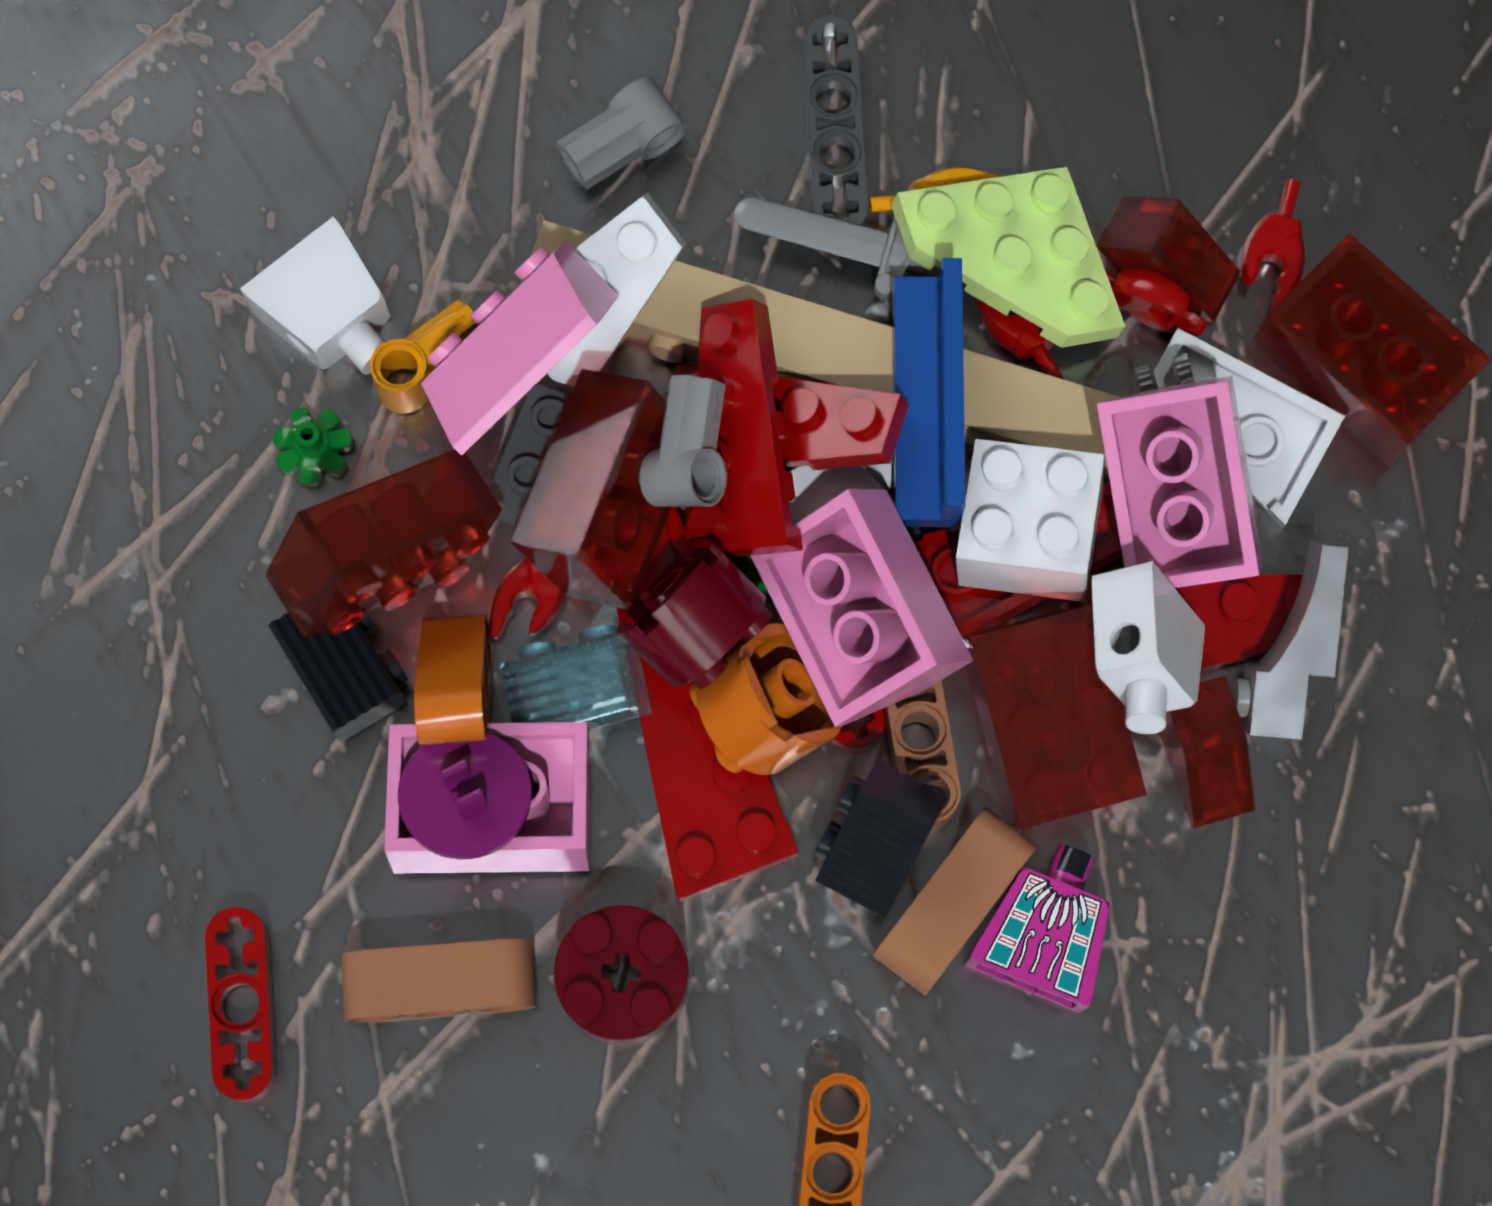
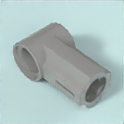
M643 77L622 88L609 103L607 111L556 143L558 152L562 156L567 169L577 183L587 190L640 156L643 159L649 160L666 153L682 139L686 133L687 126L651 77Z
M691 375L671 376L668 385L659 449L650 451L643 459L640 468L642 494L647 502L653 506L712 507L719 503L723 497L727 485V471L725 462L720 453L716 451L725 384L714 379Z

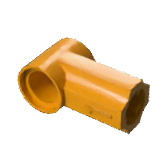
M458 299L406 338L386 341L373 352L370 360L373 383L381 404L389 411L398 414L413 413L421 409L429 400L421 382L436 367L427 358L453 332L464 340L478 326L470 317L473 310L468 304L465 305ZM398 369H409L416 373L413 379L405 384L396 385L387 381V377Z

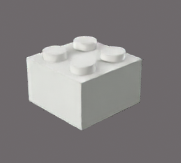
M975 439L956 553L958 585L1086 602L1104 484L1105 454Z

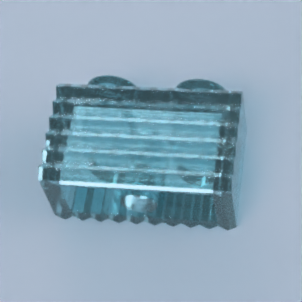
M599 625L582 630L578 633V643L556 648L555 642L551 641L532 643L519 648L517 651L519 659L501 663L500 666L503 674V683L506 687L505 694L508 699L512 723L587 722V728L590 731L591 729H599L617 722H625L628 719H636L640 716L652 714L640 655L617 634L615 625Z

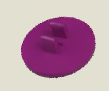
M488 733L487 740L422 745L405 765L398 786V806L409 833L427 850L451 859L480 858L503 848L523 827L532 802L531 780L523 759L509 743Z

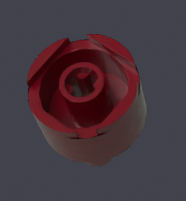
M710 539L701 540L690 547L698 557L685 567L674 559L663 568L638 594L626 610L634 619L632 625L619 623L616 628L617 634L672 688H680L691 682L700 690L709 686L722 674L728 665V661L723 656L740 638L748 641L755 637L772 617V613L764 606L765 594Z
M608 906L578 918L566 933L555 958L554 984L563 1009L581 1031L592 1039L607 1045L635 1046L643 1044L665 1031L681 1013L689 990L688 962L678 935L673 927L661 917L646 909L635 906ZM619 961H629L632 972L641 974L639 981H628L626 992H616L612 980L605 977L607 971L617 969Z

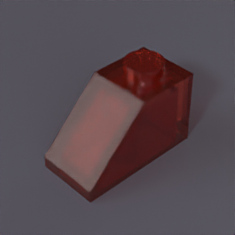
M1123 196L1095 245L1119 273L1124 268L1148 269L1176 283L1190 296V303L1187 309L1202 317L1206 322H1214L1241 273L1180 199Z
M1222 676L1199 683L1198 700L1191 707L1167 712L1166 727L1159 732L1192 830L1255 811L1247 736L1227 678Z

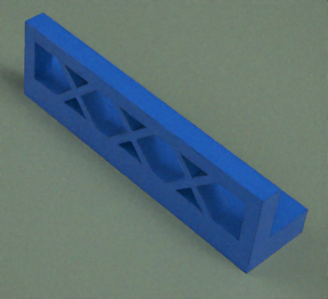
M943 258L939 277H894L893 393L901 394L909 404L894 451V506L905 527H959L965 508L962 258Z

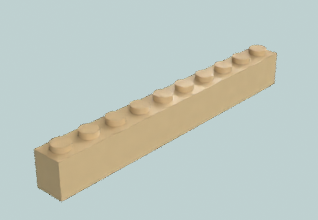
M544 220L531 255L541 245L551 254L564 241L575 249L592 235ZM679 261L674 262L620 343L623 344L624 340L645 346L650 354L664 361L678 363L682 362L684 358L698 363L702 307L754 299L768 306L778 377L893 393V327ZM963 349L965 454L973 455L975 439L1105 454L1097 403L1121 397ZM1106 456L1104 459V484L1110 482Z

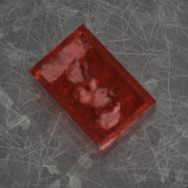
M1350 233L1264 318L1250 342L1312 399L1344 415L1345 418L1341 425L1388 467L1451 405L1492 360Z
M581 369L573 391L567 396L563 404L562 417L550 447L541 457L538 476L526 505L520 510L516 518L515 531L510 543L566 596L628 609L637 597L672 508L653 506L647 502L641 491L640 468L642 461L650 451L659 449L666 405L663 397L646 379Z
M454 449L297 512L265 576L304 639L327 629L332 635L338 634L358 623L363 618L364 613L380 606L385 611L394 610L410 601L421 588L433 583L438 588H444L460 580L469 572L470 566L468 563L474 553L489 541L490 536L488 532L503 509L466 452L461 456Z
M1081 604L961 636L973 658V661L965 666L1004 815L1009 825L1018 829H1024L1147 795L1131 732L1126 727L1124 705L1100 679L1096 670L1093 604Z

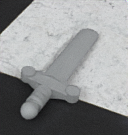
M745 198L739 201L734 209L735 220L739 226L746 230L880 267L874 285V293L880 299H889L893 296L894 277H904L908 270L939 277L940 268L934 266L932 271H929L909 259L895 215L890 233L758 198Z

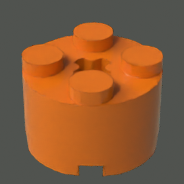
M781 623L768 624L752 639L748 641L742 640L733 646L723 656L728 661L727 667L709 686L700 690L693 682L690 685L691 700L698 708L702 723L715 744L716 757L724 768L733 773H739L742 770L759 775L778 773L834 738L842 727L834 726L785 625Z

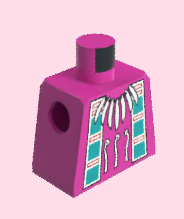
M1059 844L1047 875L1023 867L1013 880L967 956L964 966L1078 1013L1087 1009L1093 997L1110 903L1103 898L1083 891L1095 858L1077 848Z

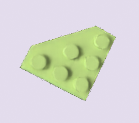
M1067 167L897 192L891 206L909 259L932 271L934 266L941 268L943 258H962V282L967 284L963 291L1006 316L1010 310L1043 329L1040 336L1061 348L1115 339L1119 337L1125 328V323Z

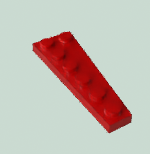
M651 505L600 524L619 623L632 625L634 619L626 610L638 594L663 568L674 559L684 567L672 549L666 520L659 506ZM623 639L675 894L679 903L797 857L798 849L768 775L754 774L746 770L733 773L724 768L716 757L715 744L702 723L698 708L691 700V683L680 688H672Z

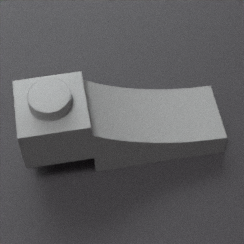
M1309 540L1301 585L1282 630L1259 663L1245 662L1244 679L1236 678L1234 680L1231 695V713L1233 717H1240L1239 726L1250 736L1302 740L1309 675L1335 677L1349 547L1332 541Z

